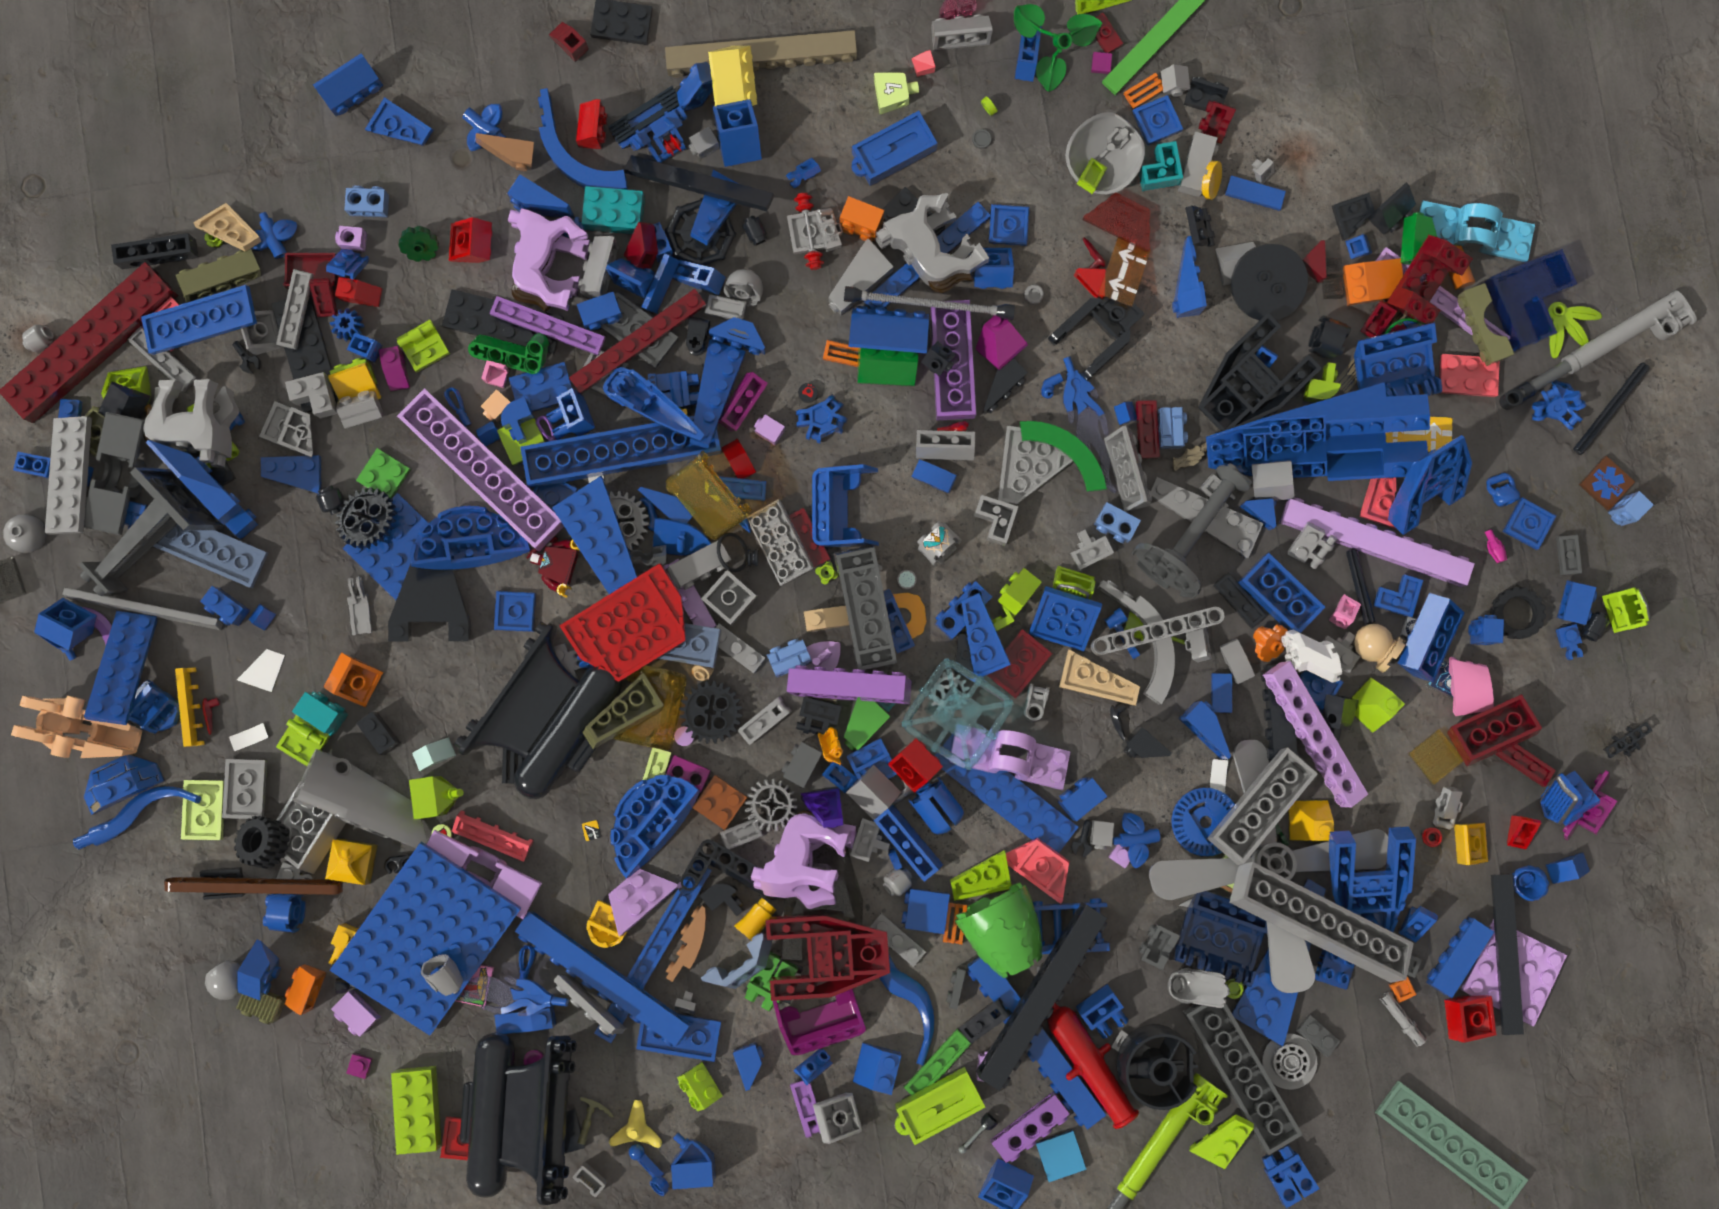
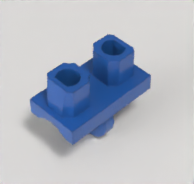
M818 1049L797 1066L794 1072L803 1079L807 1086L833 1063L824 1049Z

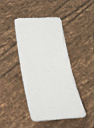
M262 723L230 736L229 739L234 751H237L268 738V735Z
M1213 759L1210 788L1217 789L1225 794L1228 760Z

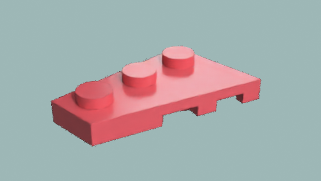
M1396 477L1370 479L1359 517L1392 529H1397L1388 520L1389 509L1395 499Z

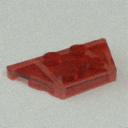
M1118 193L1111 195L1091 212L1085 214L1082 219L1146 252L1150 249V209Z

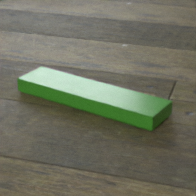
M956 1029L926 1061L924 1066L904 1085V1089L913 1095L935 1083L970 1046L971 1043L965 1035Z

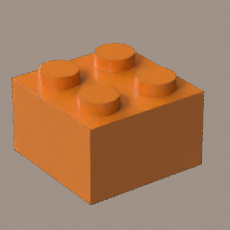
M848 196L840 215V224L843 232L849 235H859L860 239L864 241L868 238L870 241H876V232L881 229L884 221V210Z

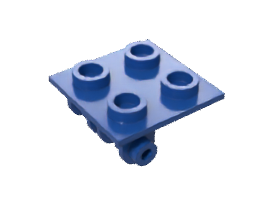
M1323 949L1322 955L1324 957H1319L1323 960L1322 963L1318 962L1321 966H1317L1315 980L1347 990L1354 964Z

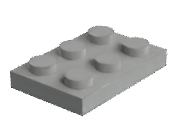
M226 759L222 818L252 819V816L264 817L267 760Z

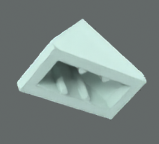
M449 737L425 745L412 753L419 771L456 756Z

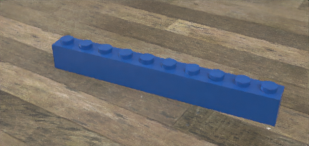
M528 911L515 930L519 934L518 938L525 943H532L537 952L542 955L546 953L551 957L550 961L557 966H560V964L564 966L569 975L572 977L578 976L583 980L581 982L583 985L590 989L593 987L599 991L598 995L601 998L613 1001L615 1008L622 1012L624 1010L631 1014L630 1018L633 1021L645 1024L647 1026L646 1029L650 1033L662 1036V1041L671 1047L679 1045L693 1025L534 911Z
M980 957L969 963L967 966L970 970L967 973L973 981L978 980L981 984L979 990L985 998L989 996L992 1001H995L1000 997L1006 1009L1009 1008L1013 1013L1021 998L1007 979L994 972ZM1008 1017L1006 1020L1003 1021L1004 1024H1006V1022L1008 1021L1009 1017ZM1042 1028L1039 1035H1034L1032 1038V1046L1027 1055L1032 1062L1036 1060L1039 1063L1040 1067L1038 1070L1043 1077H1049L1053 1082L1050 1086L1056 1094L1061 1093L1064 1097L1062 1102L1068 1111L1072 1109L1075 1112L1076 1116H1074V1119L1079 1126L1082 1127L1084 1125L1088 1130L1104 1118L1106 1114L1078 1076L1072 1080L1066 1079V1074L1072 1068Z

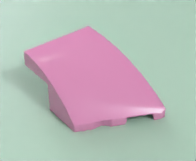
M1449 657L1454 715L1461 716L1479 713L1493 708V688L1487 665L1474 664L1467 660L1463 662L1454 657Z

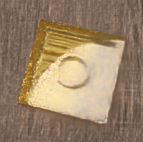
M1436 730L1408 753L1432 784H1436L1463 762L1460 754L1440 730Z

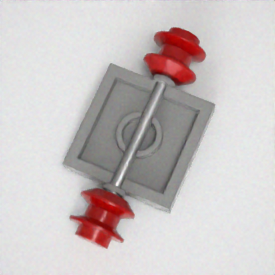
M800 193L794 198V202L798 203L795 210L802 213L787 216L793 253L795 255L808 252L804 256V259L809 261L806 267L810 268V270H817L824 264V261L820 260L823 253L818 250H823L825 247L817 226L816 211L809 212L814 207V204L809 202L813 197L808 195V193Z

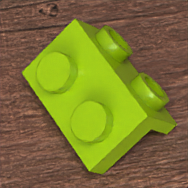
M703 1062L677 1077L679 1087L683 1092H686L690 1105L697 1111L706 1109L723 1096Z

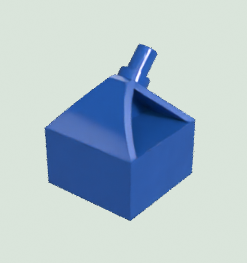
M61 598L38 614L34 633L61 650L62 653L65 652L69 661L77 657L72 648L93 634L97 615L65 598Z
M678 1132L673 1139L680 1144L681 1150L675 1155L671 1164L672 1189L713 1187L716 1178L713 1151L699 1141L685 1139Z

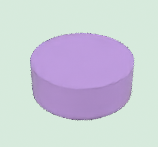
M685 726L678 728L674 735L675 741L681 746H688L694 740V738H691L693 732L686 733L685 731L688 727Z

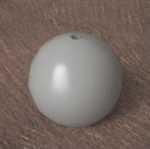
M228 960L210 970L205 976L207 991L219 1000H230L239 995L237 971L240 965Z

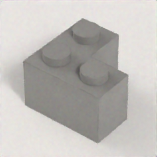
M324 372L285 382L289 400L295 405L310 402L313 414L318 418L338 414L332 385L328 375Z
M984 495L980 496L974 516L992 522L987 541L1003 546L1007 544L1018 506Z

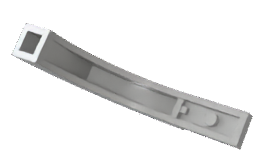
M1103 580L1097 587V589L1135 614L1144 625L1163 620L1157 610L1141 596L1137 597L1135 601L1132 600L1134 597L1126 591L1122 593L1116 589L1117 585L1112 581L1107 580L1106 582ZM1154 626L1153 634L1159 637L1162 630L1160 627ZM1171 637L1152 642L1154 648V669L1150 682L1143 694L1158 705L1162 704L1165 700L1174 676L1175 653Z

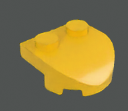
M598 900L587 922V930L590 940L595 945L609 948L619 944L627 932L621 937L618 936L611 905Z

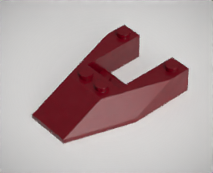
M777 916L766 919L767 940L807 938L809 975L773 977L770 980L771 1001L833 997L890 973L888 934L885 931L829 916Z

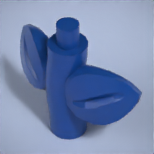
M500 104L486 106L481 116L470 107L464 112L462 118L473 127L467 135V145L471 151L482 148V146L476 143V133L506 138L501 133L502 130L496 127L502 120V107Z
M267 212L259 214L262 220L260 221L262 230H255L254 232L260 237L261 242L251 249L262 251L269 247L275 259L285 257L287 251L281 241L289 240L294 236L297 230V223L284 219L274 224L273 219L268 217Z
M1124 813L1122 827L1125 833H1120L1118 837H1113L1112 842L1113 845L1129 847V861L1134 868H1138L1148 859L1149 849L1147 845L1160 841V832L1157 828L1144 831V822L1138 815Z

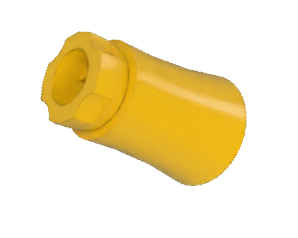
M761 898L758 904L755 903L751 910L734 927L752 941L755 935L762 932L766 926V919L772 917L771 915L775 913L776 909Z

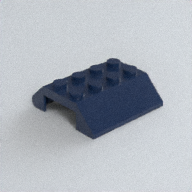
M1207 891L1196 893L1187 908L1179 934L1180 937L1176 944L1175 961L1184 963L1186 959V965L1191 966L1194 956L1198 957V969L1203 970L1204 968V971L1223 974L1226 979H1229L1233 969L1235 970V982L1240 983L1242 980L1243 985L1251 987L1256 975L1253 968L1263 935L1268 934L1267 921L1229 903L1230 899Z

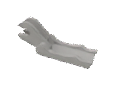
M357 576L356 578L360 595L356 594L354 579L350 577L348 578V586L351 596L347 597L350 611L352 635L372 633L368 594H365L362 577Z

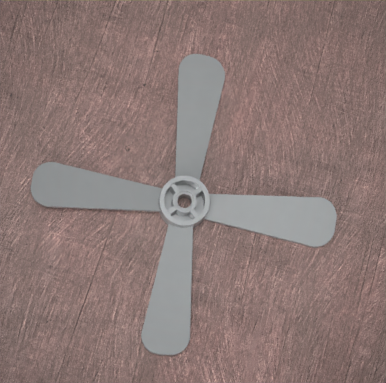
M1258 740L1241 741L1235 746L1233 751V758L1243 793L1247 791L1269 764L1267 750ZM1274 827L1244 864L1254 862L1288 880L1292 879L1295 872L1330 871L1329 841L1292 851L1286 845L1277 843L1276 829ZM1372 829L1352 835L1356 842L1355 870H1374L1386 865L1388 835L1384 831ZM1230 858L1159 861L1151 866L1149 879L1152 889L1158 897L1164 900H1174L1233 884L1240 865L1235 864ZM1271 860L1275 861V869H1273L1270 865ZM1267 921L1272 984L1277 990L1284 993H1296L1309 989L1315 981V971L1305 940Z

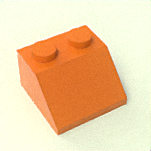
M341 652L323 688L334 695L366 707L383 672Z
M306 964L296 968L292 975V979H294L293 984L285 993V998H287L285 1005L299 1015L313 1010L327 972Z

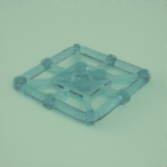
M946 658L937 666L924 687L919 689L920 693L906 712L901 724L909 734L929 746L931 751L934 753L938 752L957 766L970 770L980 760L991 741L996 739V734L1009 716L1014 703L1005 693L985 681L983 676H977L958 662ZM951 668L974 682L967 695L955 688ZM946 669L950 690L944 699L941 700L930 691ZM980 686L1003 702L982 706L971 699V697ZM926 697L939 704L932 716L911 720ZM1004 708L989 731L976 723L983 711ZM961 709L962 718L958 717L955 719L952 711ZM935 722L944 730L935 742L914 728L913 725ZM973 727L983 733L985 738L973 756L969 758L965 738ZM948 732L960 739L964 760L940 745Z

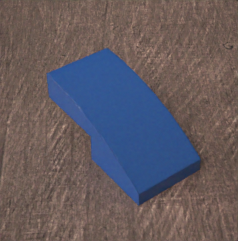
M920 459L911 476L913 479L929 484L933 488L946 493H950L957 478L955 474Z

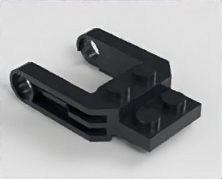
M1117 287L1119 291L1117 300L1111 299L1113 291L1105 299L1090 298L1048 337L1053 346L1057 345L1088 315H1091L1100 328L1111 339L1115 340L1086 370L1080 373L1086 381L1129 343L1130 328L1144 316V313L1119 287Z

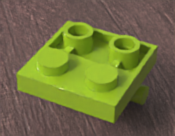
M431 320L424 322L397 338L398 345L402 347L416 372L423 370L450 354Z
M296 715L294 719L290 718L286 723L289 727L276 748L307 766L315 749L322 751L330 736Z

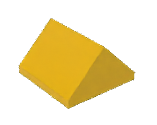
M1485 823L1454 824L1457 864L1474 865L1488 862Z

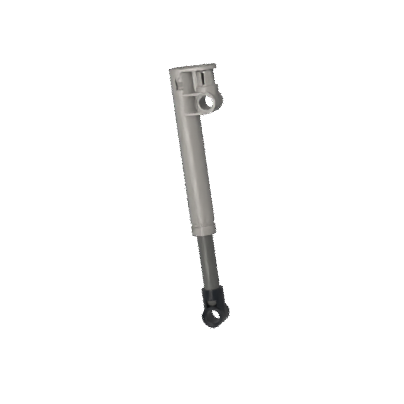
M1673 291L1566 355L1558 365L1533 380L1525 381L1500 397L1499 404L1503 409L1511 410L1535 396V392L1565 374H1574L1579 369L1584 368L1650 328L1656 338L1665 340L1681 331L1685 325L1696 323V315L1682 293ZM1664 326L1668 328V332L1664 330ZM1508 396L1514 399V404L1509 402Z

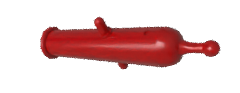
M1054 1003L1052 1006L1054 1009L1053 1013L1047 1019L1048 1027L1074 1064L1073 1069L1066 1074V1079L1072 1080L1078 1075L1082 1076L1113 1121V1128L1120 1129L1128 1125L1138 1117L1140 1112L1133 1108L1103 1059L1104 1055L1111 1050V1045L1106 1043L1101 1048H1097L1076 1013L1069 1007H1060Z

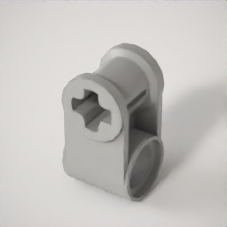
M1030 683L1024 710V716L1028 721L1036 722L1042 718L1049 695V687L1041 688ZM1030 708L1038 710L1039 715L1037 718L1029 715Z

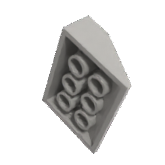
M1122 426L1104 438L1124 511L1129 512L1151 505L1152 493L1147 487V475L1141 466L1142 458L1137 452L1136 437L1128 426Z
M297 786L276 820L286 826L285 830H288L289 833L287 835L289 838L287 846L289 847L285 851L286 855L284 858L297 869L314 874L331 848L333 839L338 837L346 822L335 818L334 814L317 807L310 809L292 801L298 788Z

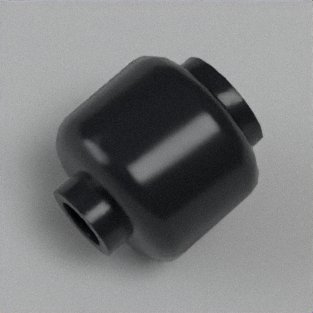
M330 485L318 490L319 494H317L316 500L323 513L330 512L333 515L341 511L339 508L344 506V498L339 488H333Z

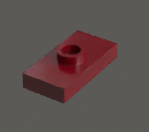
M1101 13L1096 16L1102 22V25L1095 38L1105 53H1112L1122 47V40L1105 14Z
M330 278L310 279L309 283L317 317L337 316L338 311Z

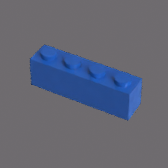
M893 804L874 820L924 882L943 866L942 862Z
M1468 917L1461 922L1459 932L1450 939V946L1447 951L1439 956L1438 965L1427 976V984L1450 998H1453L1494 934V931L1474 918Z

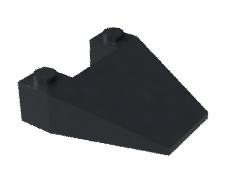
M410 563L388 621V642L411 641V622H448V641H471V621L453 569H424L411 567Z

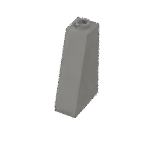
M869 238L864 242L829 295L828 305L834 313L838 312L840 315H843L857 303L844 302L845 286H852L862 291L870 292L893 272L891 263Z

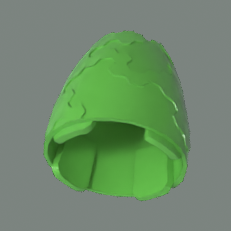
M1021 882L1011 885L1009 891L991 899L984 897L968 906L967 912L957 914V919L955 920L958 928L961 929L972 948L977 952L976 954L1002 978L1008 977V972L1010 975L1017 974L1031 967L1034 964L1033 960L1036 959L1038 962L1042 958V939L1038 917L1028 889Z

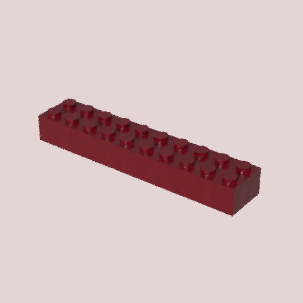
M144 262L0 389V394L23 420L35 423L127 342V339L140 326L143 327L142 316L154 313L170 297L175 299L179 295L152 266Z

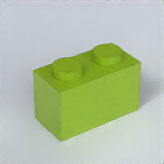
M1025 568L1020 573L1015 572L1009 579L1011 584L1008 585L1006 583L999 592L1002 595L998 602L1014 615L1022 609L1042 583Z

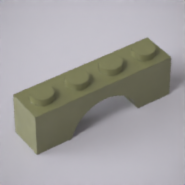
M1484 283L1458 295V305L1465 313V322L1472 330V338L1479 347L1481 360L1485 362L1486 366L1511 357L1514 355L1507 336H1498L1492 333L1485 324L1484 312L1489 303L1492 302V299Z

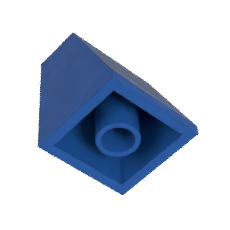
M751 100L713 106L724 167L762 160L758 125Z

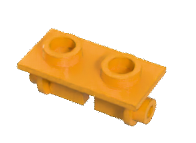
M830 727L824 735L818 733L822 753L828 762L841 765L840 756L843 750L839 740H837L838 732Z

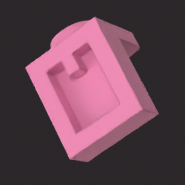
M1344 594L1335 612L1330 616L1329 621L1338 627L1347 629L1355 620L1361 604Z

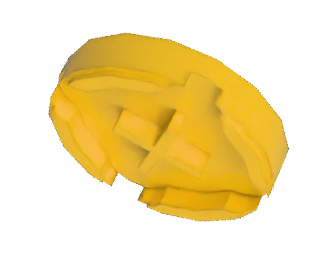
M1215 160L1210 161L1207 165L1206 170L1209 171L1207 175L1204 174L1202 180V194L1205 199L1213 200L1216 197L1222 179V164L1220 161Z

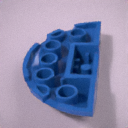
M460 506L440 512L437 518L431 522L427 521L421 527L415 543L412 544L411 567L439 570L480 567L530 552L527 540L501 515L487 511L485 507Z
M657 775L654 778L638 782L623 796L614 813L616 820L614 828L611 829L610 838L611 845L615 848V862L625 878H629L644 866L682 825L700 792L695 785L683 778L671 775Z

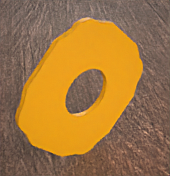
M911 593L893 594L898 608H906L911 613V620L906 626L912 639L924 632L926 625L925 606L918 595Z

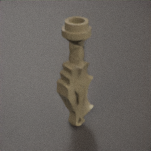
M1206 442L1201 446L1195 445L1193 449L1187 448L1186 452L1179 458L1173 457V471L1175 472L1181 467H1190L1199 463L1200 461L1198 460H1201L1202 456H1205L1204 452L1207 451Z

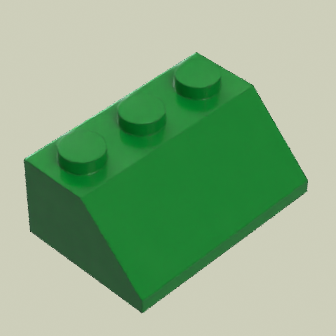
M858 348L857 383L915 386L918 353Z

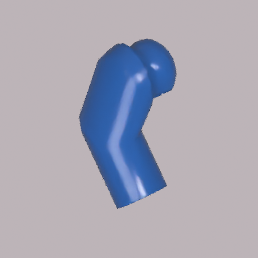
M1060 373L1043 381L1041 394L1044 398H1052L1054 386L1063 382Z

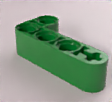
M537 333L524 347L486 335H478L469 344L468 351L472 357L503 364L509 368L530 374H536L546 362L549 340L544 334Z

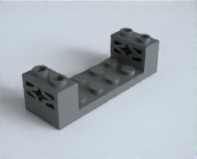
M870 545L834 553L854 646L852 649L857 669L866 670L897 663L875 547Z

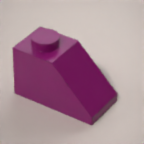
M398 346L379 349L382 370L390 391L410 388L403 350Z

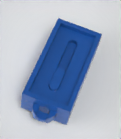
M917 111L853 145L852 155L854 159L851 168L856 176H865L868 184L871 186L935 152L938 143L920 111Z

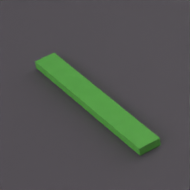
M1179 0L1106 76L1102 84L1116 96L1206 0Z

